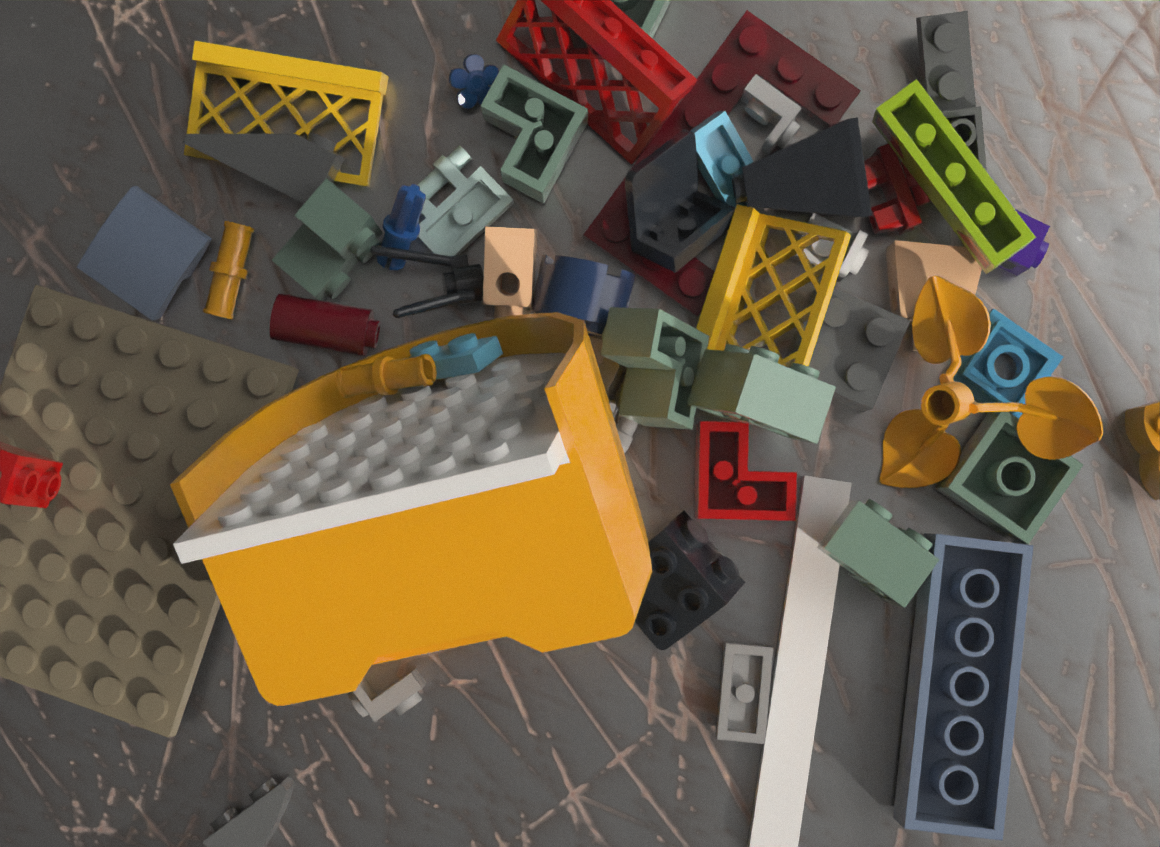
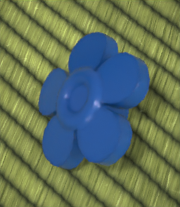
M477 54L467 55L463 61L464 69L454 68L449 74V84L454 88L461 89L456 95V102L459 106L467 109L472 108L476 102L480 105L482 104L491 88L488 85L493 84L499 73L495 65L484 66L483 58Z

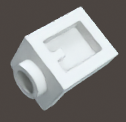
M756 74L744 89L741 101L746 104L744 109L753 119L763 125H767L770 122L776 126L761 148L767 154H770L776 144L781 148L786 147L801 127L795 122L801 107Z
M813 213L808 221L809 224L847 231L851 235L836 281L841 282L849 272L856 275L869 253V249L863 247L868 234L861 230L855 234ZM820 239L804 249L812 268L828 259L833 245L832 241ZM797 254L791 257L801 262Z

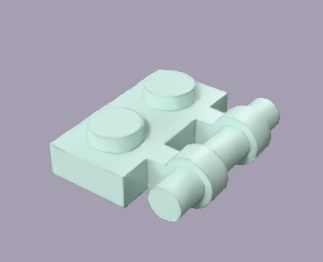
M460 145L447 157L442 155L432 164L435 169L418 184L420 191L426 195L421 212L425 219L419 224L420 233L418 238L433 254L446 256L460 255L485 231V226L490 227L514 204V200L481 166L468 178L460 172L472 159ZM448 182L456 190L436 208L429 199Z

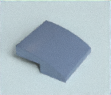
M132 186L101 226L77 268L154 321L162 317L182 280L192 276L212 238L138 186Z

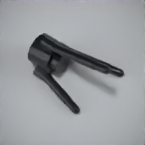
M373 245L370 248V252L373 255L451 267V272L442 273L444 295L401 306L393 311L395 318L415 315L453 304L483 302L484 276L480 264L469 265L467 254L446 256Z

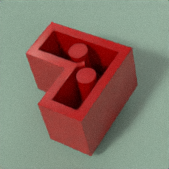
M700 421L696 424L694 518L796 521L797 472L748 471L749 423Z

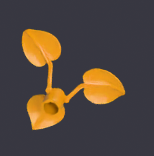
M931 276L924 284L915 305L912 322L913 340L918 353L926 362L940 364L951 359V364L947 371L939 376L940 385L933 386L924 393L921 400V409L905 410L897 414L889 423L883 440V464L880 483L899 488H919L946 479L960 461L961 446L958 440L945 432L950 423L963 420L970 413H1023L1017 423V434L1021 443L1033 455L1049 460L1072 456L1087 446L1100 441L1103 435L1101 417L1097 407L1086 392L1073 382L1060 377H1043L1030 382L1025 392V404L1018 402H974V396L969 387L961 382L954 381L953 377L961 366L960 355L969 356L976 354L986 344L991 325L989 313L983 302L972 292L943 277Z

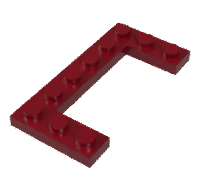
M746 10L698 76V81L693 88L682 98L633 167L683 129L692 130L715 112L726 111L729 117L741 100L744 89L756 74L800 106V111L824 128L840 121L861 90ZM624 178L585 231L583 238L697 319L702 311L715 271L694 257L674 273L631 251Z

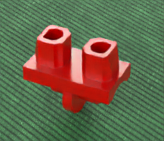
M890 145L880 146L864 163L868 190L881 186L887 202L871 207L872 216H868V219L875 234L898 230L899 235L914 230L915 226L922 223L916 205H924L930 202V199L902 162L900 165L898 157Z

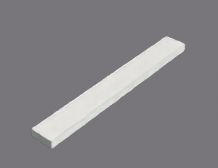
M802 476L768 704L765 744H762L747 847H798L840 565L817 547L848 506L852 484L850 482Z

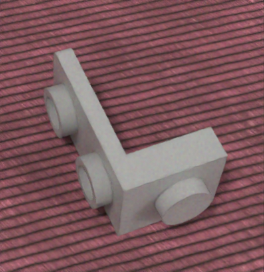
M415 668L377 696L364 677L357 689L348 693V698L362 717L369 714L372 720L376 722L393 709L400 716L420 702L422 698L418 691L427 683Z

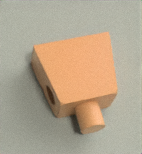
M485 226L483 304L494 305V319L510 315H523V307H532L535 290L538 229ZM506 272L513 273L518 277L517 292L507 293L502 289V275Z
M895 240L886 248L891 312L910 320L909 324L912 325L918 296L929 277H943L976 294L982 268L968 249L963 246ZM913 340V351L918 352Z

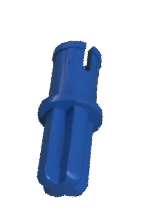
M416 184L411 186L402 185L398 189L391 214H388L383 220L382 227L385 233L381 246L409 250L411 242L419 236L420 226L418 221L426 200V195L420 191V186ZM376 255L377 262L382 267H385L388 257ZM392 258L389 270L402 269L406 264V260Z

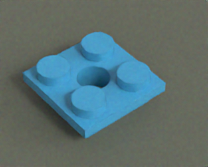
M993 308L989 312L991 325L986 344L976 354L969 356L960 355L961 366L953 380L969 387L974 400L979 403L1018 402L1025 404V392L1029 383L1038 378L1050 377L1063 359V356ZM1000 354L1009 355L1016 363V373L1011 380L1002 379L995 372L994 363ZM1009 412L1018 419L1023 414L1021 412Z

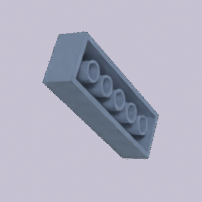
M924 533V537L932 543L929 552L940 560L917 592L893 818L904 829L1003 841L1034 545Z

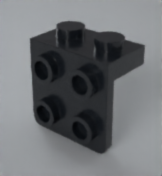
M683 129L640 163L632 167L625 177L631 251L674 273L730 227L735 208L700 192L698 189L696 136L693 132Z
M685 510L648 541L652 573L635 623L659 650L668 649L727 605L745 583L739 575L738 568L734 562L719 552L708 539L705 528L698 521L692 519Z

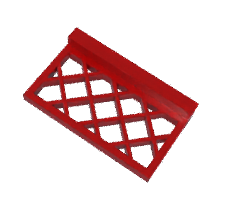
M517 0L496 41L546 87L587 108L588 125L630 164H633L639 159L676 105L690 92L698 79L611 0H540L552 13V16L539 17L535 0ZM518 27H529L534 48H528L514 35ZM542 27H555L560 48H547ZM569 27L586 42L587 48H574ZM551 59L564 60L568 79H562L553 71ZM577 59L591 60L595 79L581 78ZM604 59L621 73L623 80L608 79ZM585 90H598L603 110H596L587 102ZM612 91H626L630 111H616ZM639 92L644 94L659 108L658 112L643 111ZM619 122H633L637 137L635 145L622 134Z

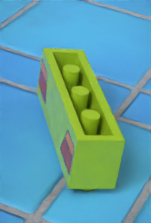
M917 79L876 108L872 123L986 275L1036 238Z

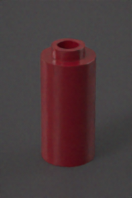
M279 293L273 304L269 333L270 339L275 341L366 356L369 348L376 349L378 345L381 321L374 320V312L371 309Z

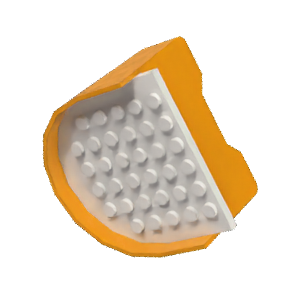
M558 312L510 315L451 328L385 349L346 366L371 364L378 357L390 356L394 360L409 358L411 356L409 350L419 344L437 341L438 346L448 345L451 340L471 333L476 334L477 339L497 336L503 354L478 373L436 379L432 386L423 385L402 388L396 394L382 396L375 392L354 395L348 398L343 397L336 385V374L340 370L339 368L306 383L257 410L225 433L170 484L188 526V529L173 543L181 564L202 559L257 689L266 701L277 706H285L353 692L357 689L371 665L502 637H509L543 653L620 637L627 634L633 628L652 573L648 538L584 320Z

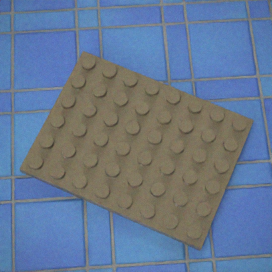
M35 284L0 385V442L62 462L63 465L60 471V489L47 508L0 503V677L168 738L176 736L220 606V600L202 559L181 564L173 543L188 529V526L170 484L225 433L266 404L291 392L299 369Z

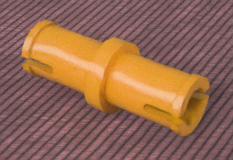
M224 221V230L216 262L211 261L209 271L213 272L203 313L233 320V312L241 279L246 280L248 270H245L244 266L255 228Z
M429 354L397 360L390 356L378 357L371 364L340 367L336 374V385L340 394L345 398L375 392L382 396L394 395L402 388L423 385L432 386L437 375L436 365Z

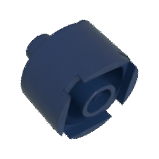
M542 255L530 313L558 312L584 320L588 335L602 340L609 308H629L635 275L623 269L620 276L607 274L609 265L560 255H555L553 260L548 255Z

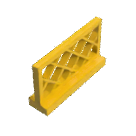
M194 41L192 60L196 61L186 134H200V128L213 119L216 120L225 134H234L220 114L239 99L242 100L255 120L237 134H250L259 126L266 134H274L266 121L286 106L301 126L293 134L300 136L304 134L308 136L310 131H312L311 129L333 114L347 134L345 138L336 144L333 152H338L352 141L362 155L360 175L342 173L339 169L334 181L370 186L383 95H386L389 77L378 71ZM208 74L224 76L235 90L233 95L217 107H214L205 94ZM234 78L250 82L241 88ZM261 83L271 84L282 100L260 115L246 94ZM280 86L295 88L296 90L287 96ZM306 91H313L319 94L328 108L306 123L292 102ZM326 94L342 96V98L333 104ZM353 98L370 101L368 121L352 131L338 109ZM205 105L209 112L202 117L203 106ZM366 131L363 146L357 137ZM185 144V156L218 161Z
M737 204L696 327L697 330L709 336L707 349L724 351L726 344L739 346L735 338L738 325L753 317L762 335L742 348L750 350L751 346L761 348L767 344L770 351L780 355L779 364L790 367L791 363L809 366L851 235L843 230L762 214L755 208ZM770 228L785 231L792 244L769 258L764 246ZM795 234L804 235V237L798 240ZM820 239L832 241L833 245L828 259L812 268L804 249ZM797 254L806 272L783 285L774 267ZM768 272L777 290L754 302L749 292L752 282ZM823 274L820 282L818 277ZM811 281L817 292L814 303L797 313L789 294ZM782 299L791 318L768 330L760 312ZM806 320H808L807 325H806V328H805L803 322H805ZM796 327L802 338L799 349L783 359L774 340Z

